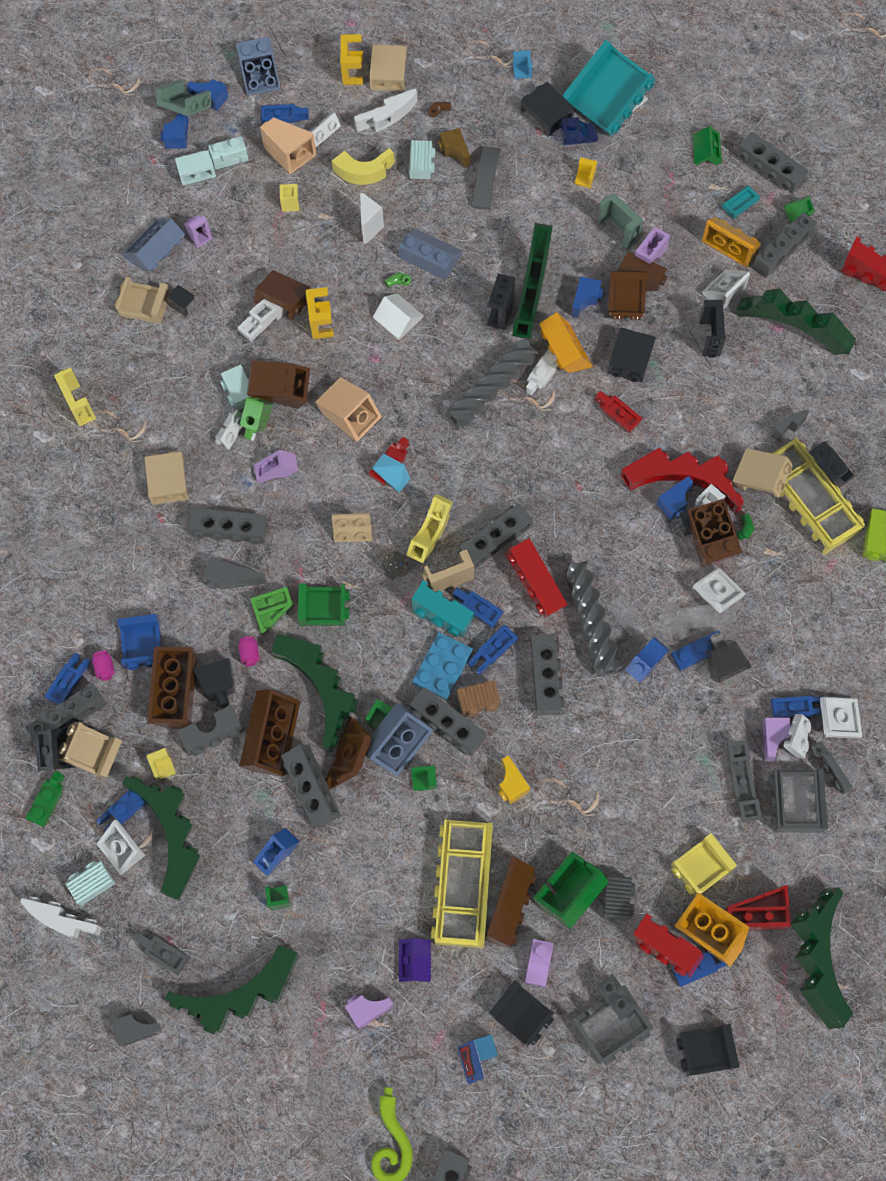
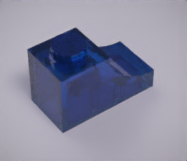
M579 117L562 119L561 136L563 146L597 142L598 136L595 123L582 122L579 120Z

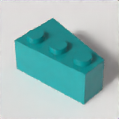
M422 580L412 597L414 614L421 619L426 618L438 628L442 626L455 637L459 635L463 638L474 620V612L456 600L451 601L443 597L442 591L437 590L435 592L428 588V582Z

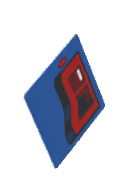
M472 1040L459 1046L458 1050L468 1084L484 1079L475 1041Z

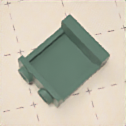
M177 80L156 88V104L185 116H191L211 108V91L207 90L193 95L185 92V81Z
M614 193L604 197L600 202L598 222L602 224L605 220L609 219L624 233L622 246L629 249L640 240L643 219Z

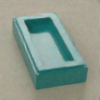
M748 185L723 203L722 209L732 219H735L760 200V196Z

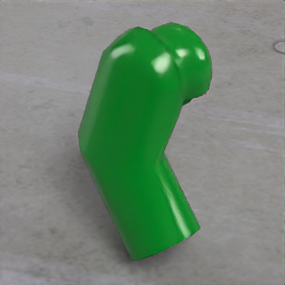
M749 513L741 516L744 526L741 530L737 531V536L740 540L750 538L754 532V525Z

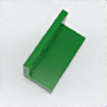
M708 126L693 134L694 164L697 166L707 160L716 166L721 164L720 133Z

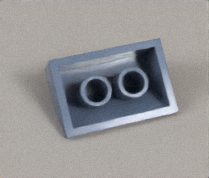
M157 218L122 255L142 271H153L158 266V262L170 254L172 247H176L181 243V238L185 234L172 218Z
M418 229L408 232L399 245V258L444 280L448 278L463 254L462 250Z
M397 702L371 735L372 738L366 755L369 759L398 777L434 730L412 711Z

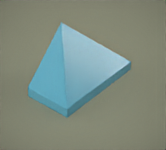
M382 454L372 467L398 493L411 479L404 464L385 454Z

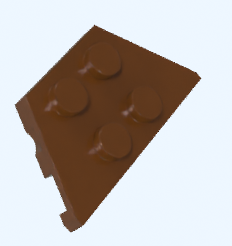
M351 716L348 718L325 780L329 790L358 775L363 766L365 754L370 746L369 743L372 737Z

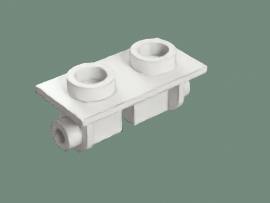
M335 112L326 115L318 123V126L308 130L314 135L315 147L341 127Z
M239 410L228 414L223 424L226 429L221 428L217 436H215V443L218 445L223 444L228 450H230L242 429V426H240L242 414Z

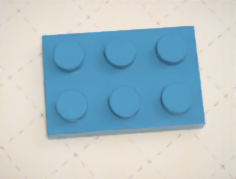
M439 632L412 684L421 689L425 687L436 696L447 701L473 653V648Z

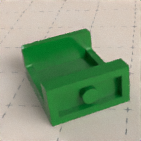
M299 583V625L346 626V619H349V608H346V601H350V591L346 590L345 584H341V587H307V583Z

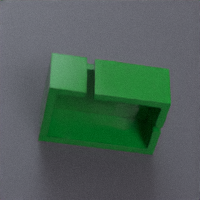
M571 851L547 880L556 894L554 895L550 888L544 884L533 899L543 911L571 929L609 881L600 869Z

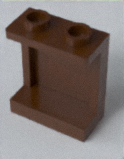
M272 270L255 289L254 303L259 304L263 299L288 310V318L292 320L307 305L306 290L311 289V287Z
M610 270L608 315L612 316V319H623V316H630V320H641V317H645L648 272Z

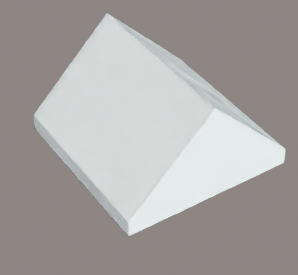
M360 193L363 243H368L384 228L383 210L381 206L367 195Z
M725 269L702 291V294L709 300H723L724 310L746 288L750 273L747 271Z
M399 294L384 296L373 319L397 340H400L424 315Z
M117 819L111 823L97 843V846L120 875L146 856Z

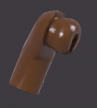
M434 102L428 108V115L436 117L441 111H451V102Z

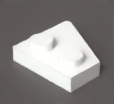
M795 714L792 726L788 732L792 737L790 741L784 742V748L797 758H805L806 752L809 749L807 740L808 733L811 731V723L803 714Z

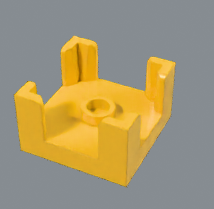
M361 34L341 35L340 54L343 85H363L362 76L350 77V69L362 68L363 51H349V43L362 42Z
M327 287L306 290L313 339L334 337L333 328L319 330L318 326L332 323L330 301L315 302V297L328 296Z

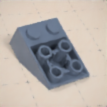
M270 37L236 43L247 96L281 89Z

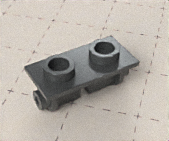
M613 973L596 986L620 1020L626 1016L630 1018L635 1014L636 1004Z

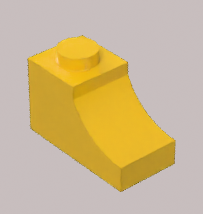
M508 755L501 762L505 771V778L499 784L500 791H498V794L504 802L507 801L511 805L530 793V787Z

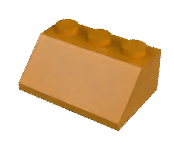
M713 217L706 222L702 242L747 268L758 254L761 243L754 237L746 235L740 229L729 225L725 220Z
M556 312L539 323L542 329L540 333L545 340H548L550 344L548 348L553 355H556L558 359L556 363L561 370L564 369L568 373L593 367L573 328L563 316Z
M699 892L675 924V927L683 935L729 967H731L741 953L749 930V926Z

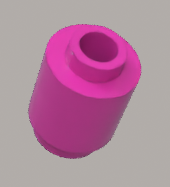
M251 636L243 637L239 640L240 643L238 644L240 662L247 667L255 666L260 661L257 641Z
M98 651L93 654L92 663L96 678L101 679V681L110 680L115 674L111 655L108 654V651Z

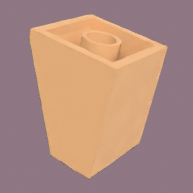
M276 118L266 121L260 127L264 149L289 174L317 155L312 132Z
M341 377L315 402L325 417L356 442L382 417L368 392Z

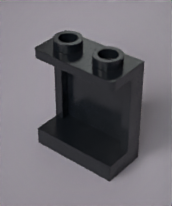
M548 82L537 86L532 93L525 95L521 100V111L525 112L527 110L544 127L543 133L547 137L574 118V107Z
M503 274L497 275L488 302V306L492 307L487 326L505 330L515 299V277Z
M704 300L699 320L700 324H711V336L706 337L702 356L715 358L721 356L726 340L723 300Z
M621 327L607 373L614 377H623L632 382L642 383L656 337Z
M823 441L810 452L832 482L839 488L855 477L826 441Z
M68 728L35 731L38 771L76 768L58 759L60 755L58 753L59 748L63 742H66L68 737L66 735Z
M516 980L513 981L489 1012V1015L527 1047L530 1044L534 1046L541 1038L539 1034L543 1027L548 1029L554 1021L552 1017L554 1012L521 987V984Z
M731 1024L680 1032L678 1034L679 1037L676 1038L678 1051L682 1050L683 1059H680L682 1072H686L687 1077L739 1068Z

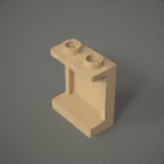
M372 45L370 90L405 91L407 46Z
M125 277L124 282L120 286V296L115 301V308L119 316L161 324L168 302L167 297L170 294L169 287L164 283H160L159 287L131 282L130 277Z
M746 448L732 482L739 490L746 491L747 488L770 492L779 498L781 492L785 489L788 475L792 472V463L787 456Z
M170 451L167 454L155 453L145 457L148 495L152 505L189 499L184 469L185 459L182 451Z
M466 549L460 552V564L435 574H431L428 565L424 566L422 577L424 581L428 582V588L435 592L437 590L445 591L473 580L474 565Z
M74 722L67 730L66 735L68 737L66 742H63L59 748L58 753L60 755L58 759L100 778L107 777L122 740L108 737L84 726L81 722Z

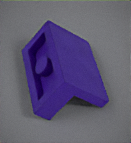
M417 938L399 940V982L431 981L430 940Z

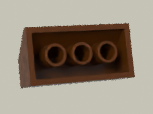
M154 647L148 724L170 729H182L191 724L195 686V672L193 669L196 668L197 653L193 647Z
M272 689L256 691L239 767L257 773L280 777L285 776L286 769L283 766L284 761L281 755L290 751L301 701Z
M515 857L511 859L486 938L487 942L510 949L511 944H516L519 933L515 932L517 924L522 925L525 913H522L524 905L528 906L531 897L528 890L530 885L534 886L537 874H534V867Z

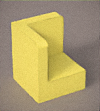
M297 184L280 185L282 212L300 210Z
M166 748L146 755L157 781L176 774Z

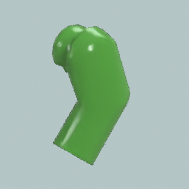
M398 272L384 280L387 288L395 284L408 286L411 283V277Z

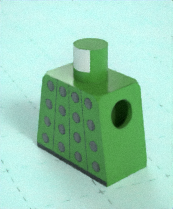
M255 397L246 398L240 426L246 428L244 438L254 441L256 432L265 430L274 405L273 402Z

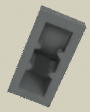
M129 1012L117 1015V1019L112 1021L118 1046L121 1047L162 1033L160 1024H142L136 1019L135 1015H129Z

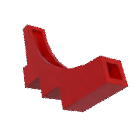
M659 447L624 467L621 471L620 477L630 491L659 481L681 482L689 476L693 481V485L707 489L711 484L725 495V503L734 513L739 512L744 504L742 495L734 490L731 480L726 478L729 470L728 464L719 455L699 466L698 459L694 455L692 456L689 451L670 462L668 454Z

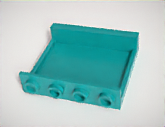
M605 39L562 96L576 110L610 136H613L614 133L616 134L621 129V124L625 119L632 115V110L635 106L643 101L646 92L654 87L656 79L652 73L646 72Z

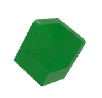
M810 195L789 201L784 206L790 222L795 221L803 212L808 216L815 212Z
M377 699L365 719L366 724L377 729L393 707Z
M435 765L411 768L414 791L437 789Z
M287 885L275 888L265 887L267 907L270 910L290 907Z

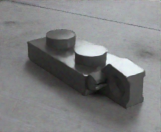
M821 741L812 746L811 750L814 757L823 761L821 765L827 774L830 773L834 780L832 782L837 791H842L843 795L849 792L852 785Z
M138 933L134 939L143 945L141 948L143 954L178 976L190 959L157 936L150 934L146 938Z

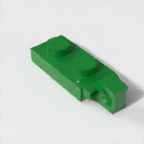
M55 771L51 779H47L43 783L25 817L26 820L43 828L46 826L63 794L64 786L61 785L65 778L63 774Z

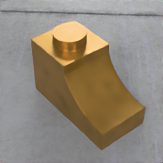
M460 128L440 133L438 146L439 150L444 152L445 157L449 156L457 159L464 168L470 166V154Z

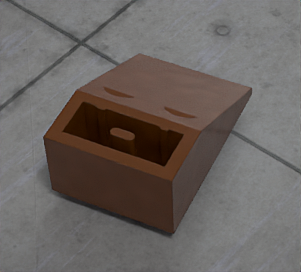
M252 360L247 396L299 409L307 402L310 368L294 363Z
M724 499L687 510L695 549L701 567L737 557L743 553Z

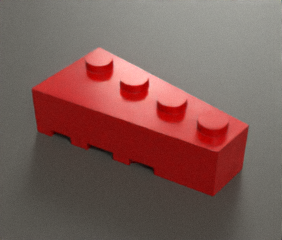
M530 538L510 548L504 554L519 580L525 586L528 596L534 600L536 610L540 615L546 618L568 605Z

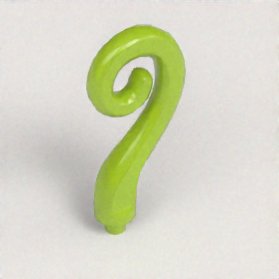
M389 1087L384 1088V1096H379V1111L383 1123L399 1144L402 1155L401 1164L394 1173L384 1172L380 1166V1161L383 1157H388L391 1165L395 1166L398 1163L397 1152L390 1147H384L377 1150L373 1155L371 1170L378 1181H403L412 1167L413 1152L410 1141L396 1118V1097H392L393 1088Z

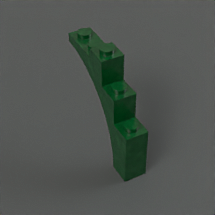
M534 224L525 280L514 320L512 334L514 337L531 338L536 323L543 281L546 275L552 225Z
M780 288L766 290L762 296L741 298L735 311L738 317L766 318L795 327L817 339L834 355L850 354L856 340L833 312L818 314L807 300L792 302Z
M277 634L271 650L272 656L300 670L311 681L320 695L325 712V733L322 747L323 750L331 752L332 748L336 747L338 743V729H342L345 718L342 716L349 717L357 709L358 701H356L355 694L335 689L339 688L341 677H339L337 669L319 665L323 663L325 656L321 645Z
M126 776L122 783L123 787L137 794L151 807L165 831L168 843V865L160 892L180 902L201 857L197 849L188 845L187 848L183 847L193 828L190 819L182 815L179 818L176 817L185 798V794L182 793L183 789L175 785L171 787L166 786L162 793L160 792L161 788L153 784L147 786L142 784L143 780L135 776L131 778Z
M839 887L822 890L819 894L820 897L810 906V909L799 910L791 923V926L804 942L800 946V951L795 958L809 975L805 979L800 992L828 1029L844 1028L853 1014L838 986L830 951L832 920L837 904L844 894Z
M278 945L271 960L261 972L248 983L231 992L218 996L198 998L182 996L168 991L165 1000L170 1002V1007L179 1011L181 1007L188 1009L187 1014L199 1019L200 1015H202L199 1024L204 1026V1031L213 1035L216 1031L221 1033L231 1010H234L232 1014L239 1018L251 1017L260 994L263 995L261 999L273 1003L276 1000L280 1002L300 955L295 951Z

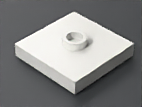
M719 567L700 579L693 586L719 614L746 594Z
M820 698L825 737L858 739L862 737L857 699Z

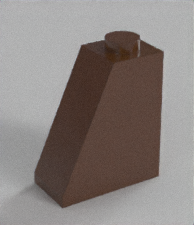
M630 252L626 253L618 271L648 272L646 291H658L661 285H665L668 278L666 276V267L654 262L648 264Z

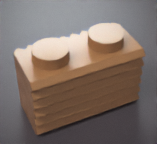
M495 680L457 689V697L463 716L473 717L484 710L486 712H493L498 709L497 707L501 706Z

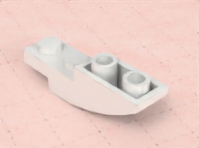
M416 89L407 90L396 96H390L384 99V106L354 116L357 132L374 127L377 132L400 120L417 103Z
M263 299L249 311L250 316L237 329L252 342L274 319L278 321L288 310Z
M29 896L28 899L21 898L22 905L32 916L59 933L78 939L80 931L100 935L102 927L96 925L97 921L88 918L80 921L77 920V916L65 914L64 917L65 910L60 907V903L48 901V904L40 903L41 899Z

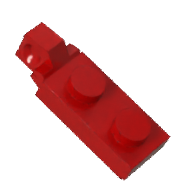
M601 390L596 394L595 401L600 404L599 408L628 433H631L642 421L643 418L615 395L607 396Z
M402 437L397 444L393 443L384 454L402 463L408 453L406 449L409 446V440ZM373 469L368 473L371 478L383 486L387 483Z

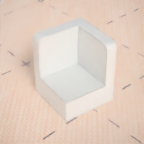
M711 484L697 497L694 507L725 499V495Z

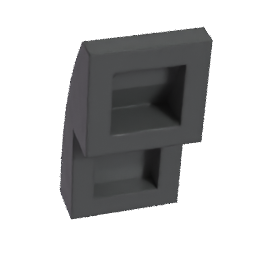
M803 410L788 417L775 429L772 437L779 441L788 429L796 432L806 420L809 411Z

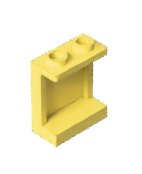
M63 369L55 374V379L79 426L95 420L96 417L86 397L75 401L71 393L72 390L80 387L72 369Z
M710 833L687 853L673 861L671 871L678 879L681 878L683 880L686 891L691 896L693 894L696 896L698 892L702 894L735 869L737 865L713 834Z

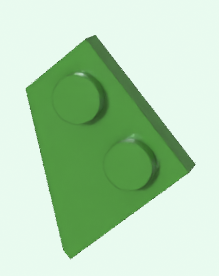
M287 587L250 598L261 634L266 633L293 606Z

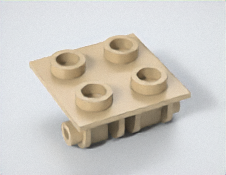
M370 513L332 514L334 542L372 541Z

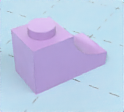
M203 215L190 218L183 224L186 234L197 248L212 240L207 219Z
M654 227L635 251V256L648 264H651L654 259L659 260L669 246L670 235Z
M278 450L254 464L256 480L263 483L274 478H287L297 472L298 466L295 454Z
M765 718L762 722L765 761H773L776 758L778 745L791 738L792 735L788 733L792 726L790 718Z
M533 939L525 983L541 987L546 986L554 943Z
M355 995L347 1001L348 1005L345 1006L360 1030L393 1008L394 1004L389 997L382 1001H369L363 995L360 997Z

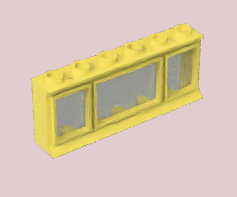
M796 437L772 453L787 456L792 463V472L788 475L785 489L781 492L780 496L786 495L791 502L789 505L792 512L797 510L802 516L801 524L811 527L814 531L812 534L814 541L820 539L824 544L825 548L822 551L824 555L862 531L865 526L863 518L855 513L851 503L841 495L838 486L830 481L828 475L819 467L813 456L808 453L803 442L799 441Z
M445 819L444 825H440L439 837H443V845L438 846V857H441V865H437L436 877H440L439 885H435L434 898H438V906L433 907V918L437 919L436 926H432L431 939H435V945L484 948L493 822L480 823Z

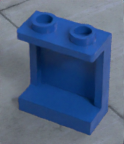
M152 614L118 619L122 645L121 664L124 669L136 670L141 666L152 668L154 647H162L158 616Z

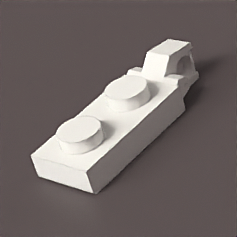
M549 348L527 379L529 383L526 386V392L530 395H533L537 388H544L559 368L556 363L558 359L556 355L550 352Z

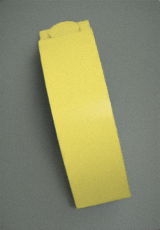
M389 148L372 161L360 162L344 151L332 160V168L340 178L347 182L358 185L376 183L386 177V169L391 168L395 163L394 152Z
M438 494L433 497L427 517L417 535L411 540L406 556L421 563L427 560L447 525L453 501Z

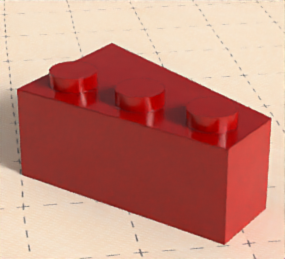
M857 236L841 272L849 277L857 278L866 284L878 287L882 291H886V255L882 257L874 251L875 248L873 246L867 247L861 243V238Z
M788 884L727 906L724 909L749 926V930H787L791 927Z
M646 913L633 933L639 945L638 948L647 955L649 953L655 955L656 960L665 966L667 964L674 967L673 970L680 976L684 977L687 975L691 978L704 958L703 952L681 936L677 937L669 932V928L665 925L661 927L651 920L652 916Z

